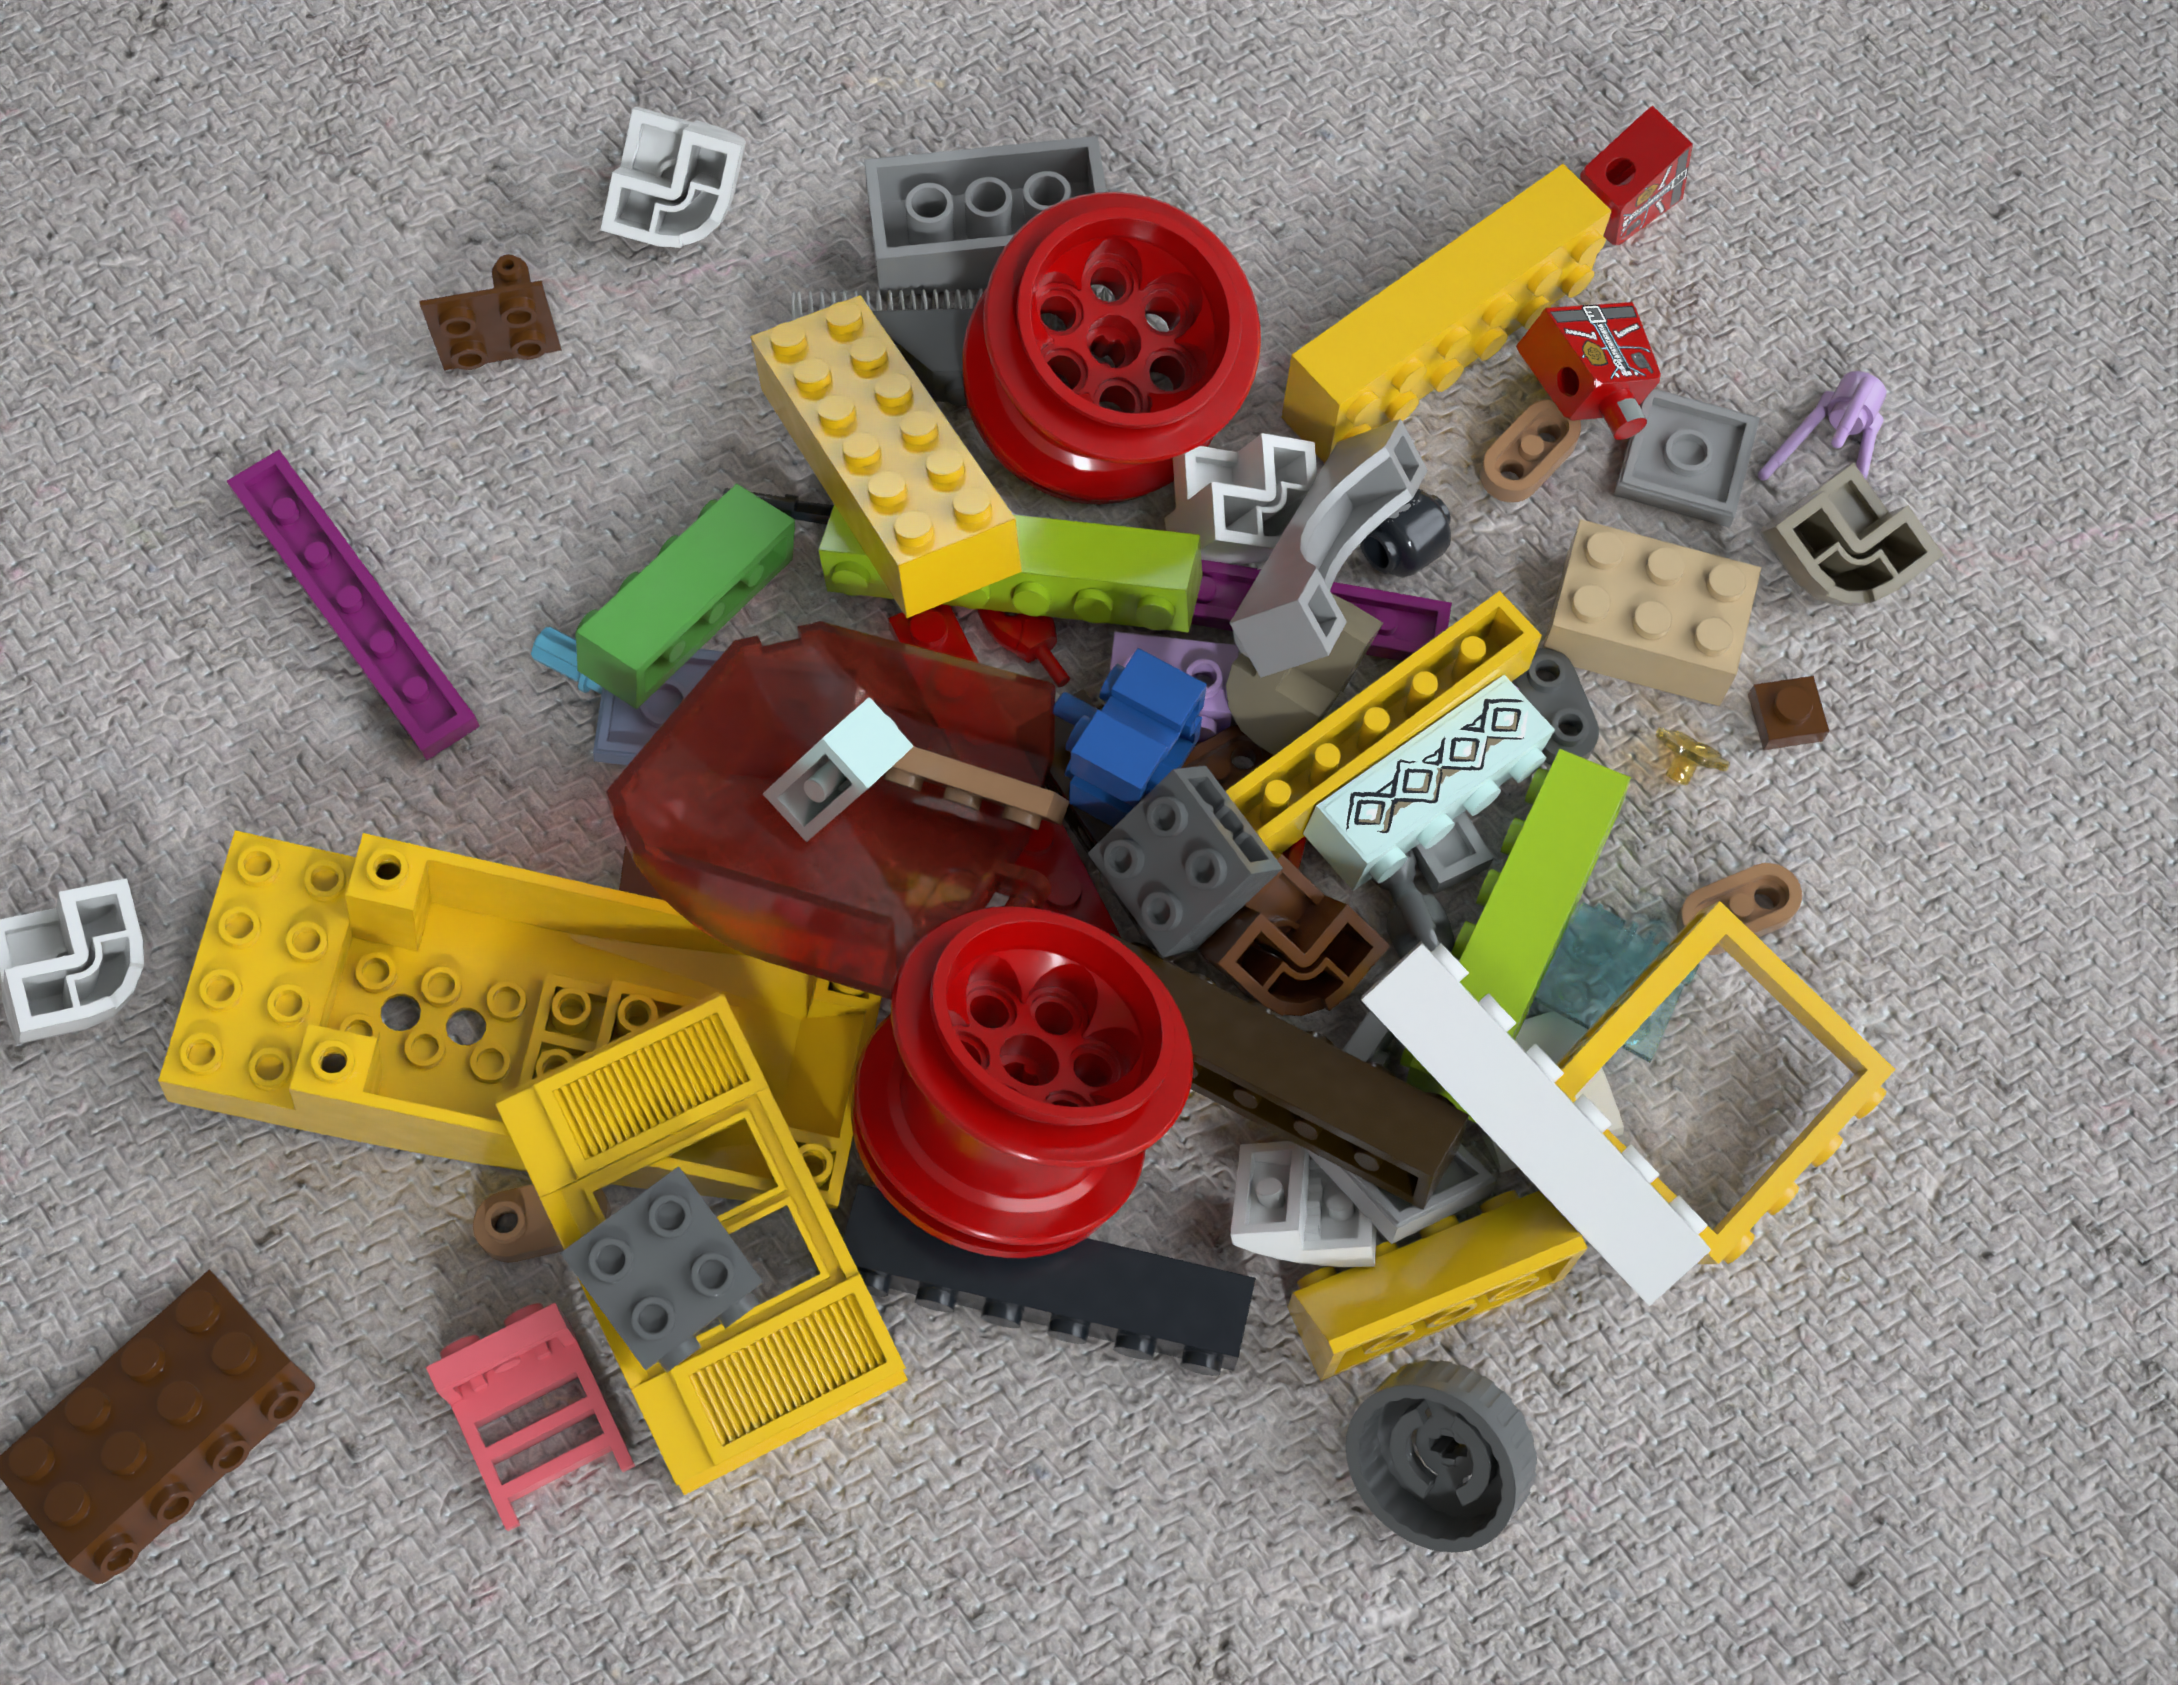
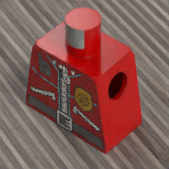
M1653 105L1589 162L1580 173V180L1611 210L1603 237L1612 245H1621L1683 199L1693 143Z
M1633 302L1545 308L1518 342L1516 348L1563 416L1571 421L1604 418L1616 440L1627 439L1639 433L1647 424V419L1640 408V404L1658 385L1661 373Z

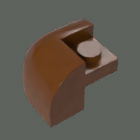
M1271 851L1283 869L1208 938L1198 950L1248 998L1266 1006L1281 1016H1304L1322 1009L1331 1011L1349 996L1390 945L1348 904L1325 896L1284 855Z

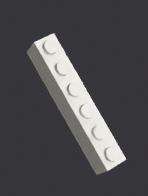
M1420 941L1362 995L1361 1000L1650 1306L1711 1251L1705 1241L1698 1235L1708 1225L1680 1195L1670 1203L1660 1195L1650 1184L1660 1174L1632 1144L1621 1153L1609 1141L1603 1132L1612 1123L1584 1094L1573 1102L1557 1086L1555 1082L1564 1073L1536 1043L1527 1052L1523 1050L1507 1033L1516 1022L1489 993L1479 1002L1460 983L1469 972L1442 943L1431 952Z

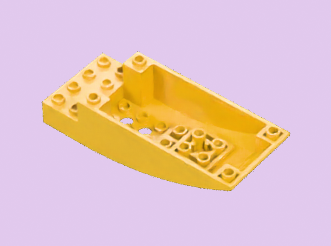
M235 830L158 1082L167 1101L378 1146L527 1172L495 1105L497 1103L496 1096L719 991L720 995L724 994L827 1208L837 1209L853 1137L851 1101L856 1067L861 1052L876 1027L891 951L366 833L362 834L357 855L353 857ZM397 996H406L413 999L421 1010L417 1024L405 1031H395L388 1028L381 1018V1011L385 1003ZM463 1010L478 1013L486 1024V1031L483 1037L471 1045L455 1043L446 1031L449 1019L455 1013ZM745 1119L612 1184L648 1189L679 1166L700 1196L749 1201L777 1187Z

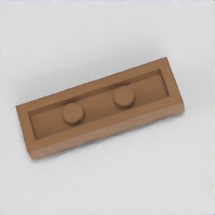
M917 747L909 750L886 772L884 780L918 792L921 791L924 781L946 788L942 799L979 811L982 801L1005 807L1001 818L1034 830H1039L1042 820L1061 826L1070 802L1056 792Z

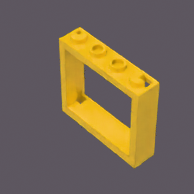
M1720 901L1701 909L1556 1064L1564 1074L1555 1083L1575 1102L1577 1100L1575 1095L1718 943L1854 1074L1713 1230L1707 1226L1698 1234L1711 1249L1698 1264H1719L1722 1260L1729 1264L1740 1257L1755 1239V1235L1750 1229L1766 1212L1770 1215H1775L1795 1197L1800 1187L1794 1181L1810 1163L1814 1167H1818L1837 1151L1843 1142V1138L1838 1134L1839 1131L1853 1116L1857 1119L1865 1117L1883 1100L1887 1091L1881 1085L1896 1070ZM1608 1129L1603 1132L1621 1153L1627 1148ZM1658 1177L1650 1183L1668 1203L1677 1197Z

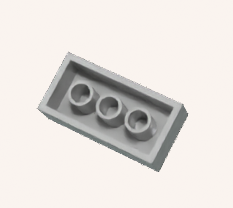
M1098 136L864 159L868 206L881 299L888 298L889 290L892 292V297H899L900 290L903 291V296H910L912 289L915 295H921L923 289L926 294L933 293L934 289L937 290V293H940L946 289L950 292L957 289L987 288L991 273L1003 249L1015 233L1031 218L1061 201L1085 194L1107 192Z

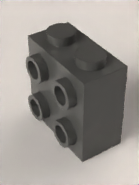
M1207 766L1173 769L1087 853L1100 870V879L1105 888L1112 895L1122 900L1138 922L1137 929L1142 939L1150 947L1159 951L1162 957L1197 950L1283 869Z
M679 1166L560 1253L645 1370L650 1369L659 1362L666 1373L702 1347L694 1336L716 1318L726 1329L760 1303L752 1291L762 1285L763 1280Z

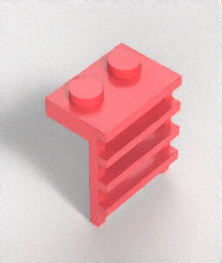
M541 1303L523 1307L504 1320L505 1328L481 1340L478 1335L461 1338L449 1344L440 1352L441 1360L426 1367L436 1392L451 1405L507 1531L521 1525L511 1502L613 1451L622 1472L635 1467L626 1442L616 1425L588 1360L584 1356L575 1336L576 1334L556 1303L545 1308ZM579 1378L587 1395L585 1398L488 1447L485 1446L478 1428ZM596 1415L604 1432L603 1434L502 1484L494 1465Z

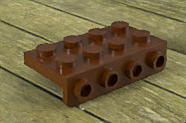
M209 1269L0 1455V1479L67 1565L95 1584H103L115 1575L127 1570L146 1546L170 1524L185 1517L192 1509L195 1501L226 1473L238 1468L256 1445L279 1424L295 1416L301 1409L304 1401L314 1392L315 1383L293 1362L229 1288Z

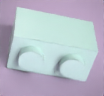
M869 697L773 783L763 795L807 842L865 792L914 746L901 733L895 722L885 715Z

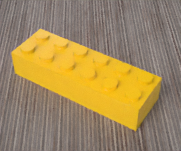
M1561 164L1294 352L1290 360L1281 418L1302 440L1315 442V454L1324 464L1337 442L1385 425L1390 421L1405 420L1416 409L1419 400L1434 389L1437 392H1443L1458 380L1464 368L1477 358H1480L1482 361L1491 358L1503 347L1509 335L1522 326L1525 329H1529L1545 308H1550L1552 304L1565 295L1569 298L1577 296L1589 285L1595 274L1592 269L1596 256L1606 241L1603 235L1611 210L1564 164Z
M861 295L837 302L827 308L789 322L781 323L771 329L750 336L762 392L906 618L1022 572L1016 518Z

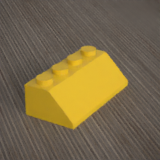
M1512 1190L1483 1203L1480 1206L1481 1215L1462 1223L1458 1222L1456 1215H1451L1421 1229L1419 1233L1422 1239L1398 1249L1396 1242L1391 1244L1389 1241L1377 1245L1375 1267H1353L1337 1274L1333 1266H1327L1302 1277L1297 1281L1300 1290L1292 1293L1287 1308L1321 1382L1563 1280L1588 1248L1582 1235L1540 1191L1519 1198L1516 1190Z

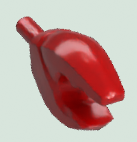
M977 609L985 629L996 643L1016 654L1018 658L1027 663L1038 659L1057 687H1063L1070 681V677L1051 652L1057 643L1056 626L1053 617L1029 616L1022 613L1009 616L1002 611Z

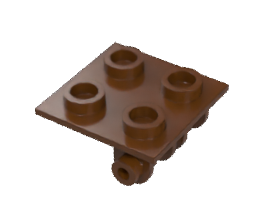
M510 254L501 256L492 268L494 285L492 289L419 301L444 371L457 368L473 370L487 363L516 358L531 360L539 358L545 353L562 351L542 280L531 282L529 269L524 260Z

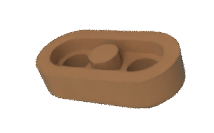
M1552 399L1540 400L1530 405L1487 450L1480 470V479L1485 490L1494 498L1504 502H1520L1532 496L1573 453L1581 432L1580 420L1571 421L1564 417ZM1539 434H1550L1556 441H1544L1539 437ZM1512 472L1516 474L1519 479L1510 480L1503 477L1501 473Z
M1774 863L1754 865L1692 892L1678 912L1676 920L1677 931L1679 933L1701 909L1720 901L1760 938L1781 929L1796 914L1802 902L1800 883L1792 872L1781 865ZM1762 894L1769 897L1773 902L1774 908L1764 909L1756 903L1754 895ZM1717 943L1707 955H1718L1726 951Z
M533 1184L495 1193L485 1199L475 1213L473 1220L474 1236L485 1253L497 1261L513 1263L564 1251ZM600 1189L594 1192V1195L605 1219L611 1216V1207L605 1193ZM510 1213L518 1216V1223L512 1231L508 1233L496 1231V1223L501 1216Z

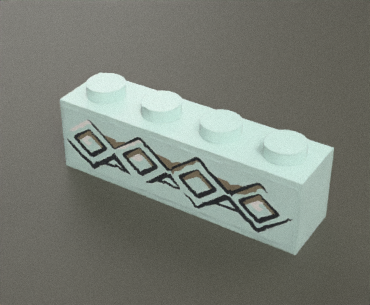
M1503 675L1316 805L1303 835L1352 891L1372 877L1377 883H1381L1403 866L1408 859L1405 854L1415 846L1421 844L1425 849H1429L1443 839L1455 825L1452 820L1467 810L1474 816L1489 806L1500 794L1499 786L1511 777L1517 783H1520L1531 776L1545 762L1547 757L1542 753V750L1555 729L1514 684Z

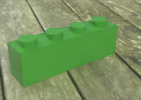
M737 483L719 500L713 499L709 501L701 510L697 520L680 536L674 535L670 537L661 547L658 556L640 573H631L623 581L617 594L600 610H591L584 616L575 633L577 671L633 708L638 709L793 560L795 519Z

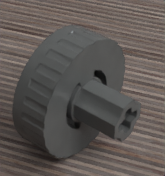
M1422 1360L1418 1363L1406 1364L1396 1372H1392L1356 1410L1349 1424L1346 1436V1459L1349 1472L1365 1504L1394 1533L1411 1543L1430 1550L1451 1553L1465 1552L1477 1549L1491 1542L1502 1532L1531 1493L1530 1489L1536 1479L1537 1452L1534 1448L1532 1432L1529 1430L1526 1419L1520 1409H1517L1512 1399L1486 1376H1482L1464 1365H1456L1449 1361ZM1429 1407L1432 1415L1427 1417L1425 1411ZM1417 1428L1418 1430L1416 1435V1445L1418 1453L1425 1462V1464L1438 1475H1435L1432 1471L1425 1467L1414 1451L1411 1435Z

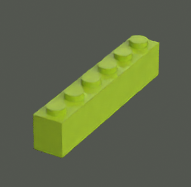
M834 504L818 549L827 592L894 599ZM1014 515L1016 518L1022 572L942 604L968 609L1022 613L1029 616L1084 620L1090 623H1110L1145 627L1152 630L1189 632L1202 580L1200 534Z
M1559 749L1550 770L1540 767L1535 772L1525 797V802L1533 806L1525 821L1517 817L1513 819L1500 851L1508 855V859L1501 872L1492 868L1489 870L1476 901V904L1484 907L1477 924L1465 921L1451 953L1456 959H1459L1462 966L1469 972L1460 983L1479 1002L1489 993L1516 1022L1507 1032L1514 1040H1516L1620 813L1631 779L1627 775L1562 749ZM1405 1047L1400 1065L1409 1068L1406 1083L1424 1092L1440 1094L1450 1100L1457 1109L1467 1113ZM1469 1115L1468 1120L1475 1122V1120Z

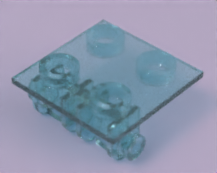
M1585 902L1578 904L1533 998L1537 1003L1586 1029H1589L1669 944L1663 940L1658 945L1654 944L1653 941L1656 933L1651 930L1648 931L1644 938L1635 934L1639 924L1634 921L1629 924L1627 929L1624 928L1626 920L1603 909L1604 905L1599 902L1595 907ZM1699 963L1629 1037L1621 1048L1649 1063L1652 1061L1684 986H1688L1699 968Z

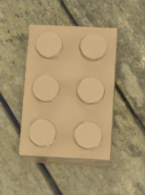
M1580 519L1567 552L1543 648L1553 649L1564 654L1576 668L1720 706L1738 672L1762 567Z

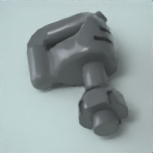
M1411 849L1405 854L1408 857L1407 861L1391 877L1381 883H1377L1373 877L1371 878L1380 888L1390 892L1396 906L1388 913L1387 933L1400 960L1420 941L1431 952L1442 943L1452 953L1455 938L1444 907L1432 895H1422L1413 883L1417 861Z

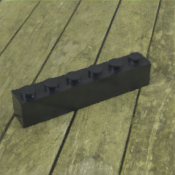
M862 1184L857 1186L843 1241L870 1295L886 1297L889 1294V1290L893 1289L916 1295V1304L935 1311L954 1312L955 1305L981 1310V1319L1002 1327L1020 1328L1022 1320L1048 1326L1047 1334L1049 1336L1069 1343L1086 1344L1088 1336L1115 1342L1113 1350L1124 1356L1141 1360H1152L1155 1352L1181 1358L1180 1366L1182 1368L1208 1376H1219L1221 1368L1235 1370L1256 1280L1255 1277L1086 1238L1074 1246L1059 1252L1037 1257L1003 1258L983 1255L964 1250L932 1236L901 1214L878 1188Z

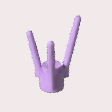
M1852 371L1845 374L1835 392L1825 391L1816 408L1760 469L1758 478L1761 481L1767 480L1823 418L1829 416L1831 425L1836 429L1831 441L1834 448H1841L1849 435L1863 433L1856 467L1866 479L1876 435L1884 421L1883 417L1878 413L1886 398V389L1883 383L1873 375L1861 371Z

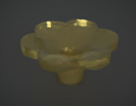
M1658 727L1655 736L1663 742V745L1669 748L1675 755L1666 772V776L1680 784L1688 785L1697 767L1727 771L1731 765L1729 761L1722 758L1720 752L1706 744L1699 743L1682 732L1676 730L1671 732L1668 729Z

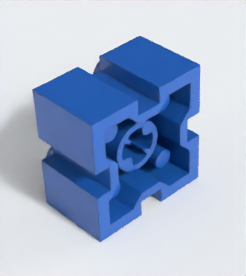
M1137 648L1126 667L1116 664L1105 679L1099 694V698L1106 702L1102 710L1067 692H1063L1054 705L1053 714L1075 726L1066 744V750L1071 752V759L1065 772V776L1072 779L1070 782L1069 804L1114 828L1173 769H1179L1183 766L1200 738L1202 717L1199 716V713L1204 707L1207 684Z

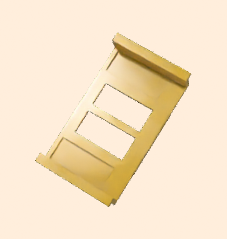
M716 991L495 1097L497 1101L495 1105L564 1250L606 1220L594 1192L745 1119L777 1187L717 1216V1219L728 1234H731L787 1206L818 1268L819 1275L754 1307L726 1329L720 1324L696 1336L695 1338L702 1347L667 1373L659 1362L648 1370L642 1367L579 1280L676 1486H680L683 1495L714 1481L908 1381L903 1371L906 1367L724 994L720 995L719 991Z

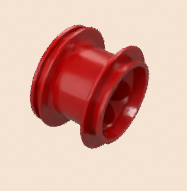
M1097 192L1076 196L1050 206L1031 218L1007 243L997 259L988 286L978 300L969 319L962 351V372L965 398L974 425L986 446L1007 470L1026 484L1050 496L1081 504L1101 505L1129 501L1157 491L1174 481L1173 458L1199 446L1208 447L1214 436L1237 413L1250 391L1255 379L1261 348V327L1253 291L1237 259L1214 232L1190 214L1167 202L1134 193ZM1091 285H1102L1110 289L1115 297V301L1107 302L1099 299L1093 293ZM1050 313L1058 316L1065 324L1066 330L1055 331L1048 328L1043 323L1041 314ZM1155 314L1161 317L1167 323L1169 331H1158L1148 324L1145 315ZM1093 351L1098 358L1108 355L1112 359L1115 368L1110 367L1106 362L1099 363L1092 356L1091 352ZM1054 372L1063 375L1068 380L1071 389ZM1150 372H1159L1167 376L1173 384V391H1165L1154 385L1150 378ZM1099 402H1113L1123 412L1101 407Z
M998 906L959 914L928 931L909 951L899 968L893 986L891 1014L877 1026L861 1052L856 1067L851 1101V1124L858 1153L865 1169L885 1198L912 1223L948 1244L967 1251L1003 1258H1028L1059 1252L1089 1237L1125 1204L1141 1175L1146 1149L1160 1140L1181 1114L1189 1096L1193 1077V1054L1189 1032L1174 998L1159 977L1134 952L1103 930L1064 914L1032 907Z

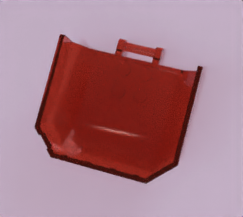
M822 621L797 626L798 638L762 646L758 635L734 640L606 790L607 803L633 861L647 881L673 909L710 937L745 955L891 1000L893 987L897 980L896 977L905 957L918 940L940 923L962 913L986 908L995 893L1009 896L1004 906L1038 909L1043 907L1052 890L1049 880L1036 870L1015 864L1029 842L1032 829L1001 818L1005 807L982 801L979 811L972 810L942 799L946 788L924 781L921 791H914L884 780L885 772L865 792L806 842L763 793L869 697L885 715L895 722L901 733L914 747L1045 789L1055 751V715L1053 714V708L1055 705L1056 688L1053 683Z

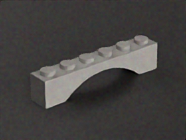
M1401 419L1337 442L1232 618L1230 625L1233 628L1235 643L1240 652L1250 658L1260 678L1329 656L1347 623L1330 592L1338 571L1348 556L1367 535L1390 515L1413 499L1428 471Z

